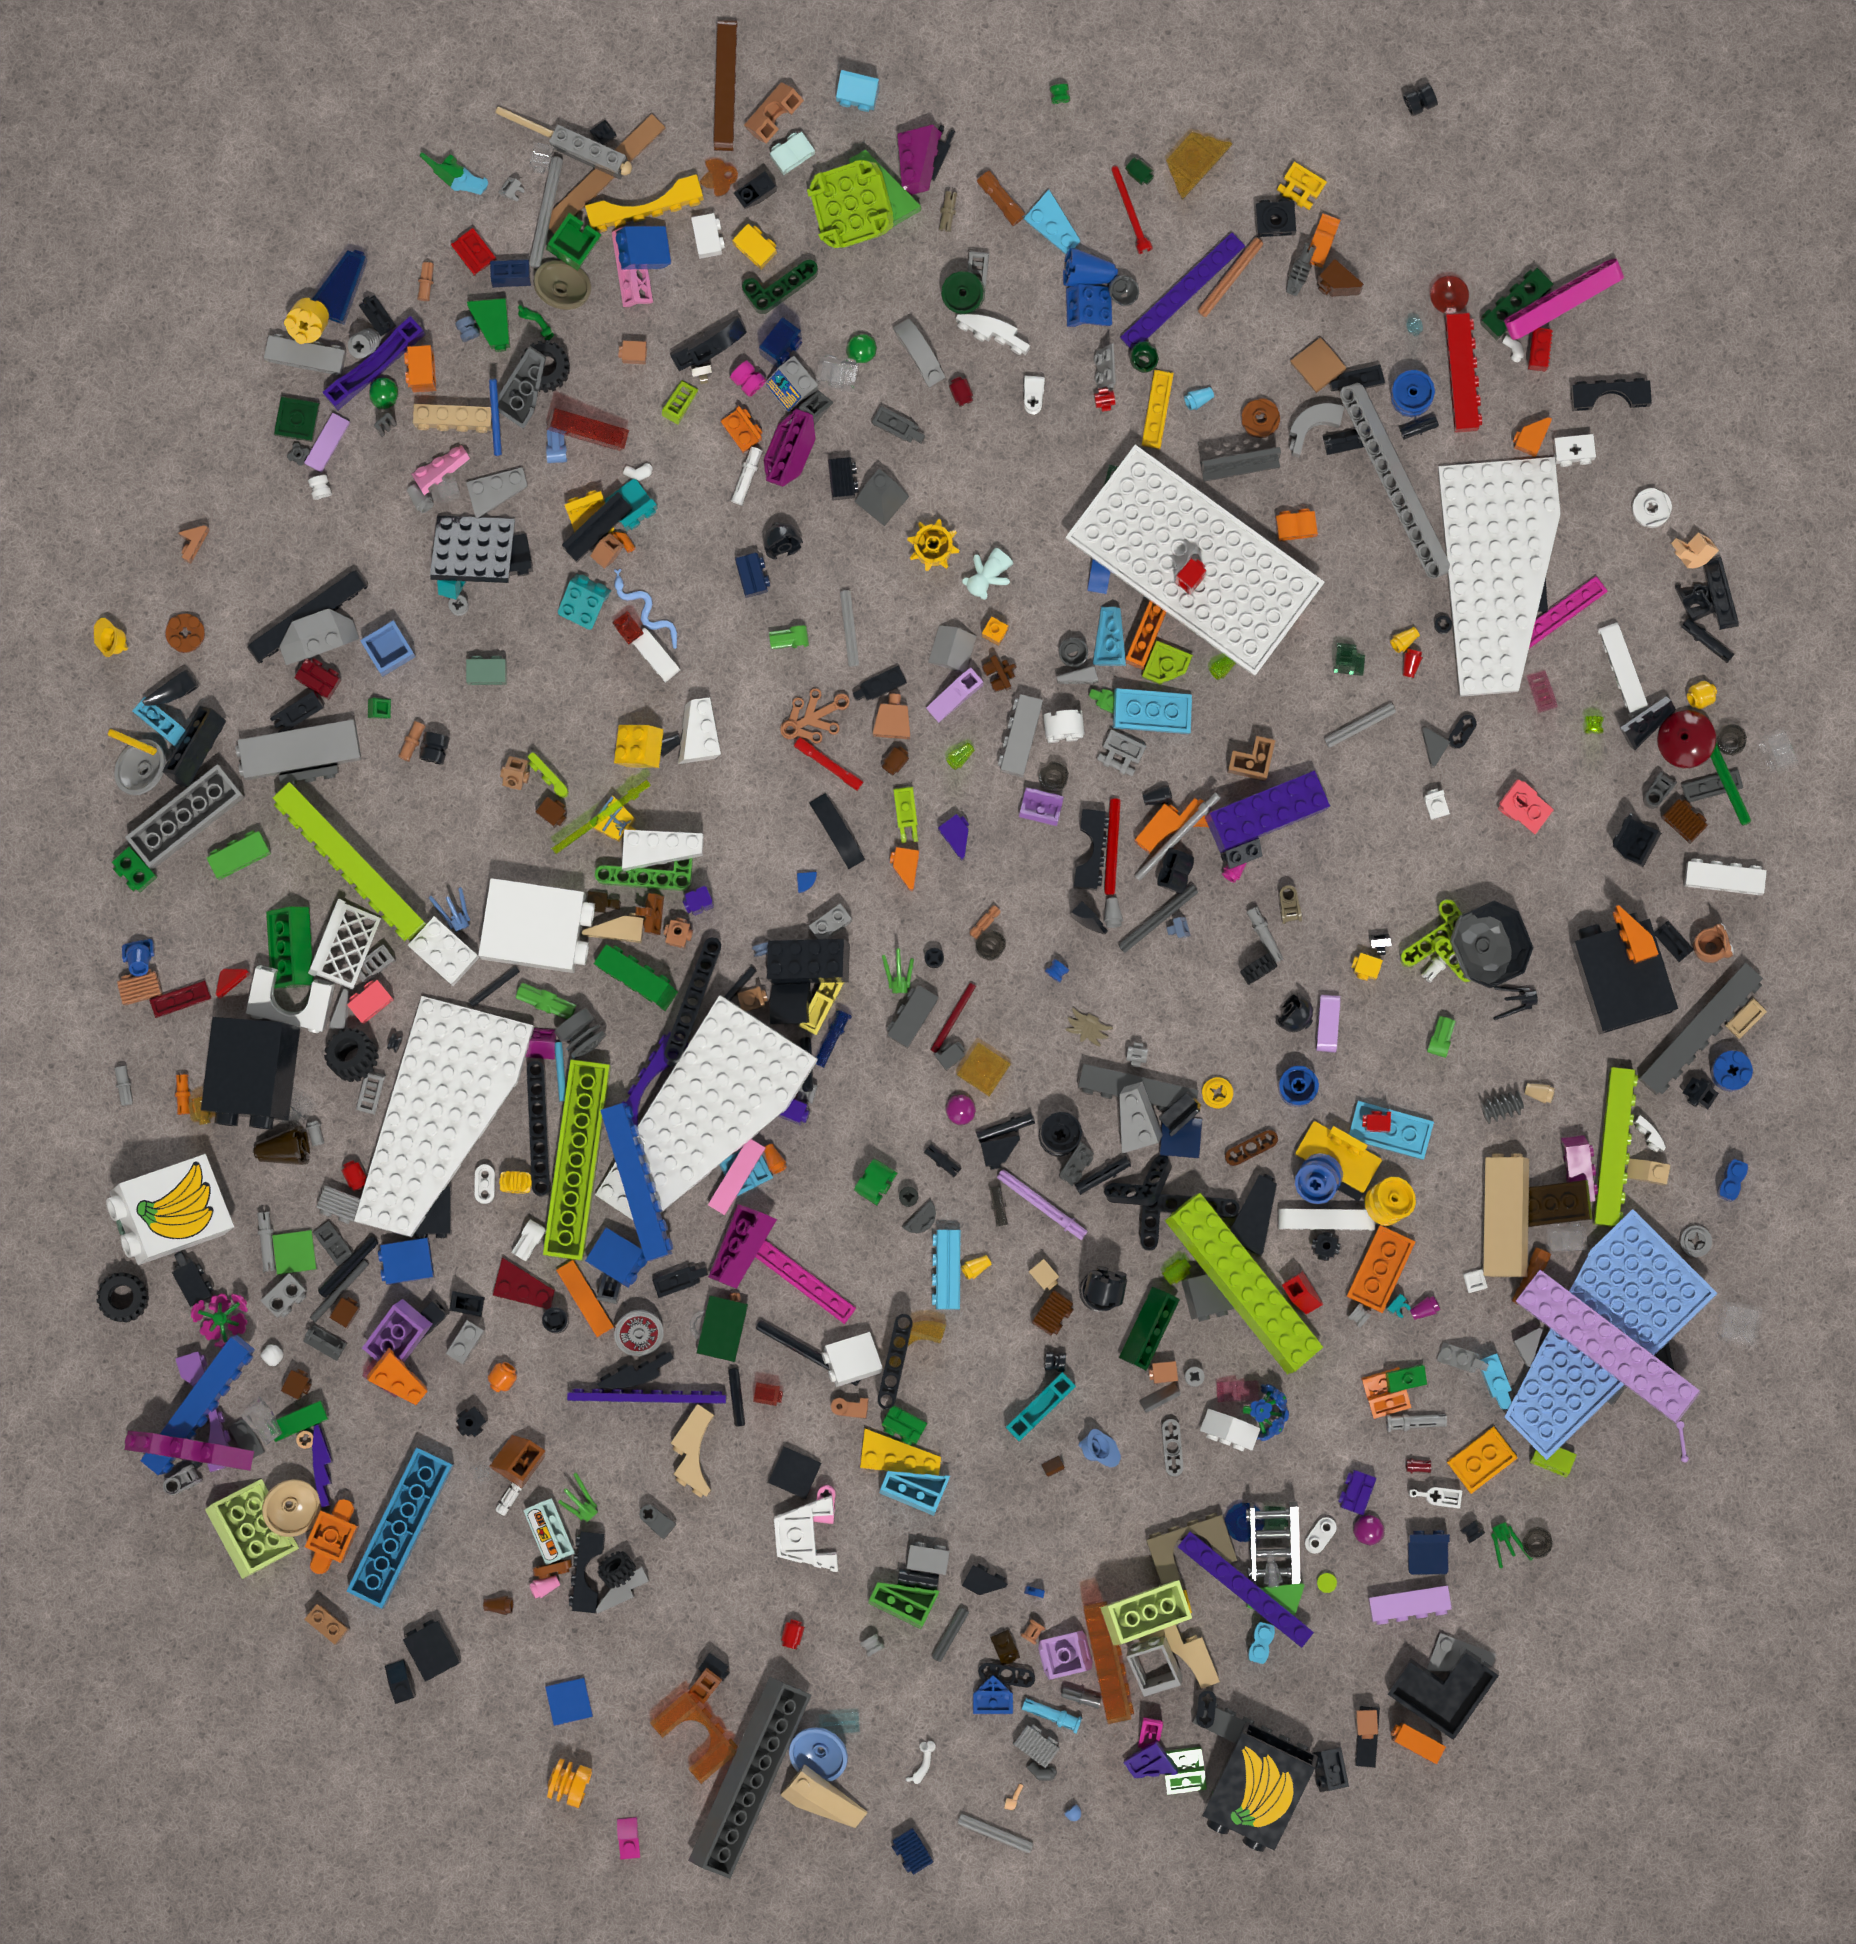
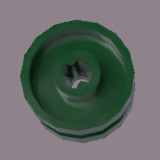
M959 271L946 278L942 285L941 296L943 303L949 310L959 314H968L976 311L982 305L986 290L984 283L977 275L972 272ZM961 289L966 290L967 293L965 296L960 295Z

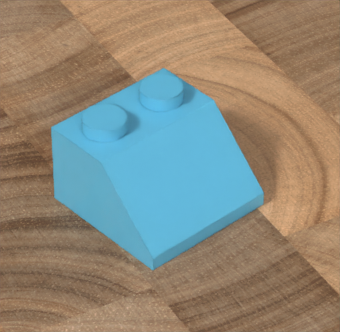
M841 70L836 101L840 102L839 105L843 107L853 105L864 112L874 110L880 89L879 79Z

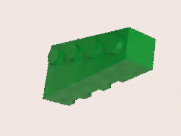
M606 944L593 964L617 981L623 982L625 986L634 992H638L651 1003L654 1002L663 1011H666L678 993L669 984L670 980L663 975L656 976L653 974L655 970L647 965H644V967L638 964L639 960L633 956H624L622 954L624 951L615 945L610 947Z

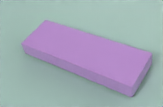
M332 413L304 464L322 473L350 422Z

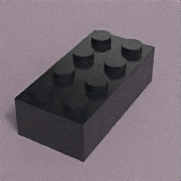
M845 939L768 941L767 980L772 984L849 982L850 944Z

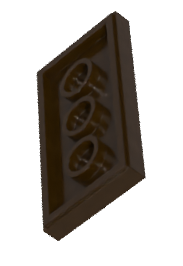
M1588 1180L1529 1187L1528 1227L1592 1220Z

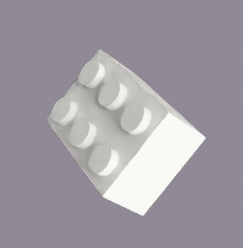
M435 917L408 944L418 956L452 986L479 959L475 952Z

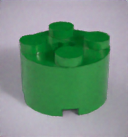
M873 1159L864 1171V1175L856 1184L854 1191L878 1206L883 1198L881 1194H887L892 1186L889 1182L892 1183L898 1172L879 1160Z

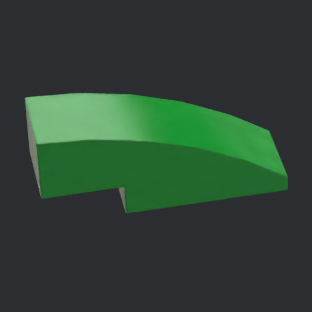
M319 1401L269 1423L268 1426L274 1441L277 1442L329 1420L323 1402Z

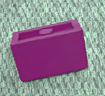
M534 1028L529 1040L526 1057L555 1060L557 1037L554 1033L555 1030Z

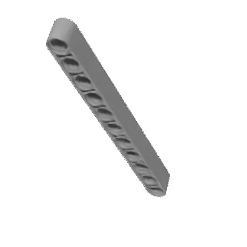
M1360 383L1343 387L1340 391L1341 400L1427 576L1435 579L1446 575L1450 568V563L1365 388Z

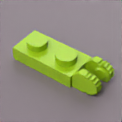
M532 752L528 756L530 760L528 765L535 772L539 770L543 774L541 778L548 786L554 785V792L560 798L567 797L569 793L567 787Z
M913 787L893 789L901 842L906 843L907 838L904 828L912 827V839L914 842H918L916 828L918 824Z

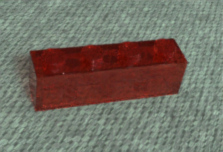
M557 408L550 412L546 430L617 451L625 449L629 433L628 429Z

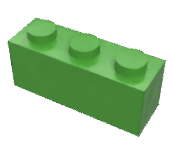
M251 831L244 835V839L240 841L237 839L227 844L228 847L222 850L218 848L209 853L210 856L207 857V860L218 880L271 854L259 831Z

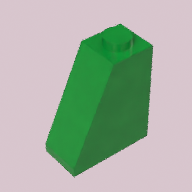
M506 298L467 302L468 309L490 348L495 349V352H504L506 348H511Z

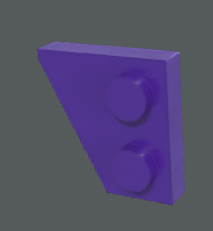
M1157 1740L1127 1757L1123 1762L1134 1778H1144L1145 1776L1157 1777L1160 1774L1169 1773L1171 1775L1178 1774V1769Z

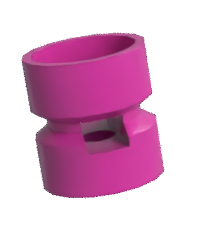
M746 360L735 369L730 379L737 386L741 385V390L748 397H751L765 384L766 379L759 372L755 373V368Z

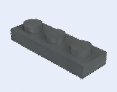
M336 764L280 774L279 780L280 783H285V785L289 782L295 785L297 780L304 779L305 783L316 781V777L324 776V779L335 778V774L339 773V767Z

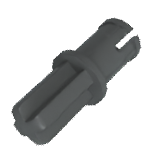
M1066 1686L1061 1692V1697L1076 1701L1078 1705L1084 1704L1099 1708L1101 1696Z

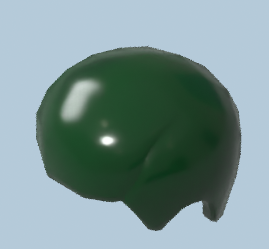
M1147 341L1138 342L1132 348L1129 355L1132 367L1141 373L1151 372L1159 361L1157 349L1153 348ZM1140 357H1147L1149 359V363L1140 359Z

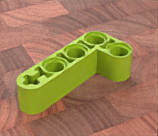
M1444 900L1438 906V914L1444 924L1402 952L1400 962L1403 966L1413 967L1433 954L1435 951L1432 948V942L1437 937L1438 932H1444L1447 935V939H1451L1454 929L1453 922L1457 921L1458 917L1462 915L1452 900ZM1443 905H1450L1452 912L1445 914L1442 911ZM1421 943H1428L1431 947L1430 951H1422L1420 948ZM1439 943L1440 948L1444 946V943ZM1417 950L1418 954L1412 959L1413 962H1406V954L1412 955Z

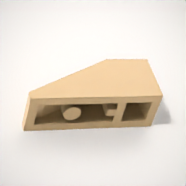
M629 913V916H622L585 929L582 935L642 943L644 918H640L641 916L635 913Z

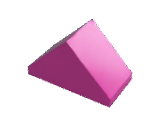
M1143 1717L1138 1748L1143 1749L1156 1740L1159 1743L1163 1720Z

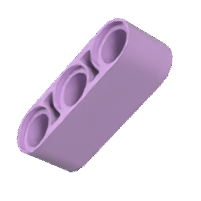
M1320 995L1316 1051L1336 1053L1340 996Z

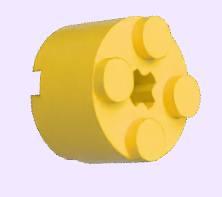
M311 298L298 300L286 316L284 325L290 336L299 344L316 341L328 325V310L317 300L316 302L310 300Z

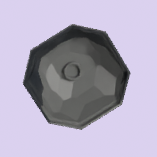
M1495 900L1460 915L1455 923L1450 939L1464 977L1489 989L1524 974L1534 948L1519 911Z

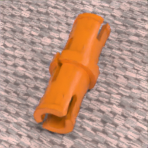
M185 1074L176 1075L177 1092L175 1097H177V1115L190 1114L189 1097L191 1092L188 1089L189 1075Z

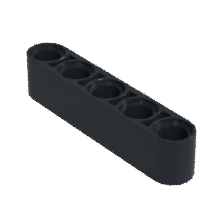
M907 1314L897 1316L893 1327L877 1401L878 1405L884 1410L891 1409L896 1402L913 1326L912 1318ZM901 1318H907L910 1322L909 1326L905 1329L900 1328L898 1325V1321ZM897 1337L905 1339V1345L902 1348H897L894 1345V1340ZM894 1356L901 1359V1364L898 1367H892L889 1363L890 1359ZM888 1376H894L897 1380L893 1387L885 1384V1379ZM884 1395H889L892 1398L891 1405L883 1406L881 1398Z

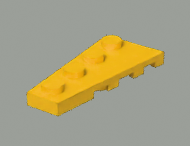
M868 1429L864 1430L860 1468L939 1476L940 1456Z

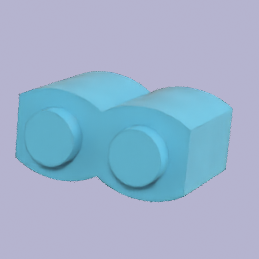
M1258 1622L1253 1632L1254 1641L1248 1650V1660L1260 1664L1266 1662L1269 1656V1644L1272 1642L1275 1634L1273 1625Z

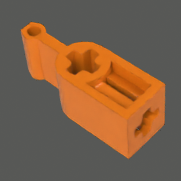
M1322 213L1310 247L1312 244L1316 246L1310 261L1312 265L1323 268L1340 224V219Z

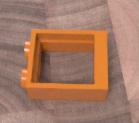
M1404 1723L1396 1724L1390 1734L1393 1736L1392 1741L1435 1764L1438 1763L1446 1746Z

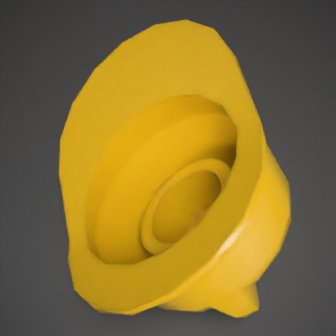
M106 618L97 620L94 625V643L105 657L128 650L126 635L121 629L116 628Z

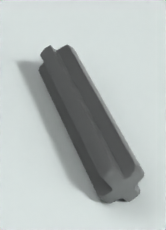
M962 1607L959 1608L933 1653V1659L938 1662L942 1661L967 1618L968 1610Z

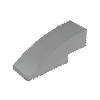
M641 1567L634 1571V1576H630L631 1580H626L625 1585L620 1584L619 1588L616 1586L614 1589L612 1588L597 1607V1614L633 1598L632 1589L649 1582L644 1568Z

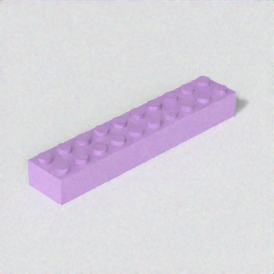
M1539 1270L1516 1300L1517 1304L1675 1424L1678 1423L1700 1394L1699 1389L1543 1271Z

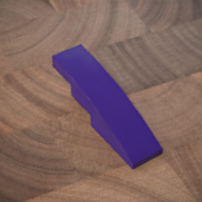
M316 1425L314 1426L312 1444L313 1471L322 1508L331 1505L325 1486L332 1484L326 1465L333 1463L321 1427Z

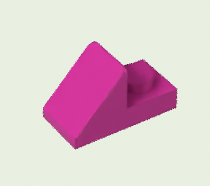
M637 1817L617 1819L620 1860L640 1858Z

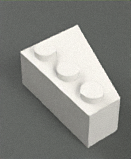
M710 697L689 701L685 705L678 764L715 759L721 755Z

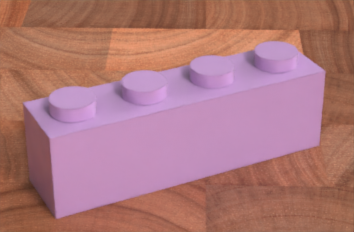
M1448 1586L1368 1598L1372 1622L1376 1621L1377 1625L1389 1623L1388 1619L1396 1618L1397 1622L1406 1621L1408 1616L1416 1615V1619L1428 1617L1427 1613L1435 1612L1436 1616L1448 1614L1447 1610L1452 1609Z

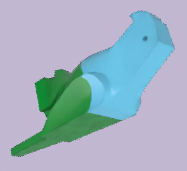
M422 152L419 155L434 170L433 172L454 191L463 190L481 195L488 186V181L485 177L481 179L473 176L466 168L458 165L457 160L451 154L442 164L436 163Z

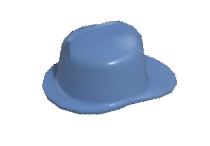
M1092 1429L1088 1436L1078 1444L1085 1458L1090 1461H1098L1105 1466L1115 1467L1121 1460L1116 1442L1098 1429Z

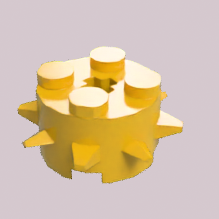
M940 519L934 525L929 524L925 526L919 522V531L916 536L907 538V541L914 545L915 551L910 559H919L921 563L925 564V571H929L932 566L939 565L948 568L947 560L951 554H957L960 551L953 546L952 538L957 533L956 530L948 532L942 527ZM930 542H933V544L937 543V548H929Z

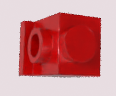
M1371 1111V1115H1363L1362 1127H1365V1132L1389 1133L1391 1112H1386V1115H1382L1383 1112Z

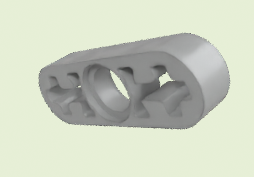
M1168 1419L1162 1424L1165 1470L1168 1475L1175 1477L1179 1476L1183 1471L1180 1426L1176 1420ZM1169 1422L1176 1426V1430H1173V1436L1177 1435L1178 1440L1169 1439L1166 1441L1165 1436L1170 1437L1169 1431L1165 1430ZM1170 1442H1175L1178 1445V1451L1174 1454L1167 1451V1445ZM1179 1455L1180 1459L1175 1460L1176 1465H1180V1469L1177 1470V1473H1173L1172 1470H1169V1466L1172 1465V1459L1167 1460V1456L1175 1457Z

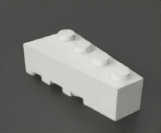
M624 830L622 870L624 872L631 869L703 856L704 836L702 833Z

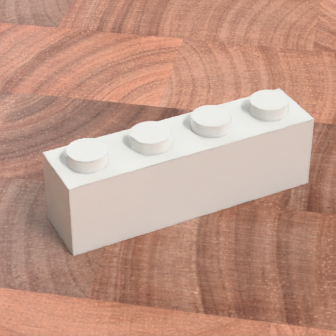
M1691 859V861L1686 863L1684 887L1761 896L1764 894L1767 870H1761V866L1751 865L1750 868H1743L1742 864L1730 863V866L1722 865L1723 862L1711 861V864L1703 863L1702 859Z

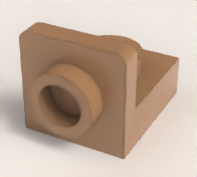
M760 986L737 993L741 1009L744 1011L765 1007L764 1002L768 1001L765 990H761Z

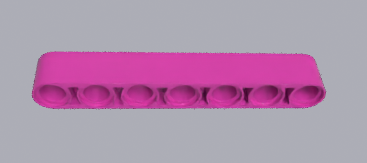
M1614 258L1603 262L1506 318L1504 323L1511 339H1519L1621 281L1624 278V274L1618 260Z

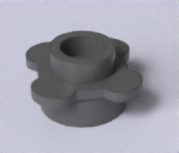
M295 443L287 458L289 461H294L299 466H302L310 454V450L302 448L300 444Z

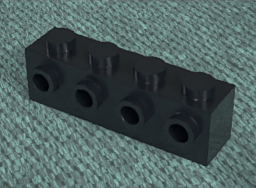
M199 706L162 772L176 784L189 787L208 752L213 747L216 738L222 731L226 720L212 708Z

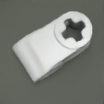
M1025 376L1024 406L1029 414H1037L1042 408L1045 377ZM1032 400H1035L1036 403L1034 407H1031L1030 404Z

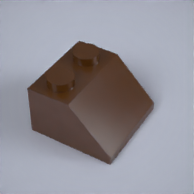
M1336 259L1320 274L1317 282L1319 291L1324 295L1329 294L1331 297L1359 295L1364 286L1358 278Z

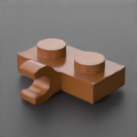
M648 893V899L645 903L646 907H636V915L646 917L644 920L645 933L652 935L661 934L664 896Z

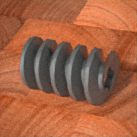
M1519 1090L1515 1091V1097L1509 1092L1507 1098L1503 1094L1500 1095V1101L1496 1096L1493 1097L1492 1103L1489 1099H1485V1105L1480 1101L1484 1118L1488 1124H1491V1117L1498 1122L1499 1115L1505 1120L1506 1113L1512 1118L1514 1111L1521 1115V1109H1524Z

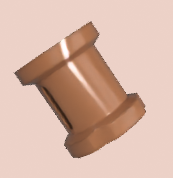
M1030 1619V1625L1025 1633H1022L1020 1636L1036 1645V1639L1041 1631H1044L1046 1628Z

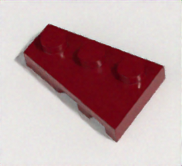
M502 1257L493 1296L544 1309L551 1308L555 1290Z

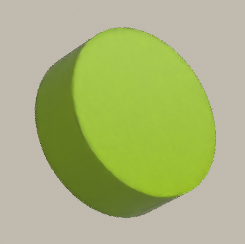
M1323 1573L1317 1579V1587L1324 1593L1334 1591L1337 1586L1335 1576L1330 1573Z

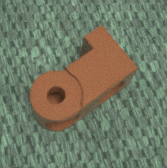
M836 1398L831 1403V1410L839 1416L867 1419L869 1399L860 1398V1403L847 1402L842 1398Z

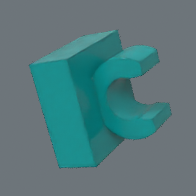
M1399 1294L1386 1310L1391 1314L1396 1311V1315L1399 1318H1403L1404 1316L1400 1313V1308L1405 1307L1408 1311L1411 1308L1408 1304L1403 1303L1406 1298Z

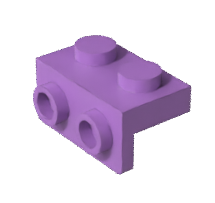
M1026 788L1019 817L1057 826L1064 797L1035 788Z

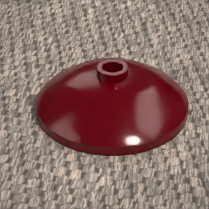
M1692 710L1679 711L1670 715L1662 723L1657 737L1658 748L1664 759L1671 765L1684 769L1694 768L1706 762L1714 752L1716 732L1710 720L1703 714ZM1683 734H1688L1686 740H1682Z

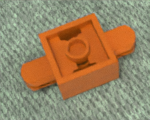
M339 1500L332 1514L320 1510L305 1545V1548L315 1552L310 1562V1568L316 1574L326 1573L332 1560L344 1563L359 1528L358 1525L349 1522L354 1512V1505L349 1500Z

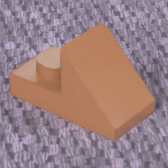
M205 525L178 533L181 537L190 541L189 544L184 546L181 553L183 554V560L190 564L210 531Z

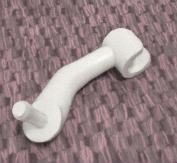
M928 1741L927 1743L922 1742L920 1744V1750L924 1752L922 1765L913 1774V1777L906 1778L907 1782L914 1781L915 1784H919L930 1767L931 1752L935 1750L936 1746L934 1742Z

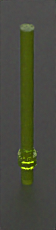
M646 779L637 787L629 789L626 795L552 847L554 853L558 854L629 801H634L640 797L639 794L649 788L651 784Z

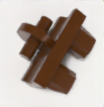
M996 655L992 656L990 661L982 666L986 676L996 672L999 677L990 682L995 693L1004 689L1006 691L1011 689V684L1005 674H1008L1009 678L1013 679L1016 677L1013 670L1017 668L1016 664L1009 665L1008 661L1004 660L1002 661L1004 669H1002Z

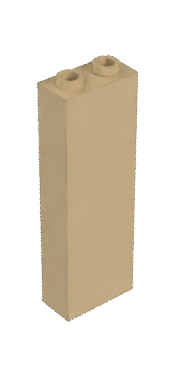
M1492 1154V1157H1485L1483 1276L1527 1277L1529 1159L1524 1158L1523 1154H1511V1157H1504V1154Z

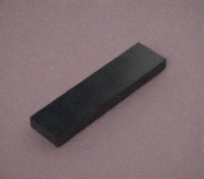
M1712 558L1703 565V570L1719 630L1738 627L1739 621L1722 558Z

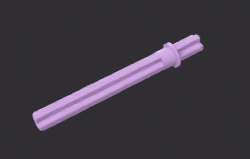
M1006 1170L1000 1171L997 1176L1000 1181L1065 1228V1232L1068 1230L1080 1240L1084 1238L1088 1231L1077 1224L1074 1218L1071 1219Z

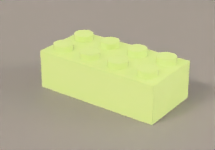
M1179 1580L1100 1607L1113 1646L1124 1644L1192 1619Z

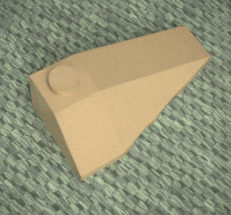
M805 1764L780 1794L795 1807L856 1828L868 1813Z

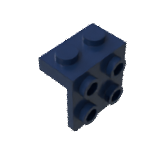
M1445 1530L1433 1531V1535H1425V1531H1413V1535H1408L1409 1573L1411 1575L1447 1574L1449 1571L1448 1542H1450V1534H1445Z

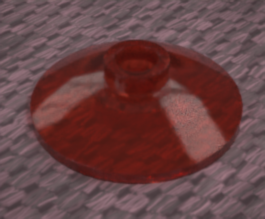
M1441 277L1431 288V302L1438 311L1444 314L1458 313L1468 303V287L1458 277ZM1451 293L1453 298L1448 300L1445 295Z

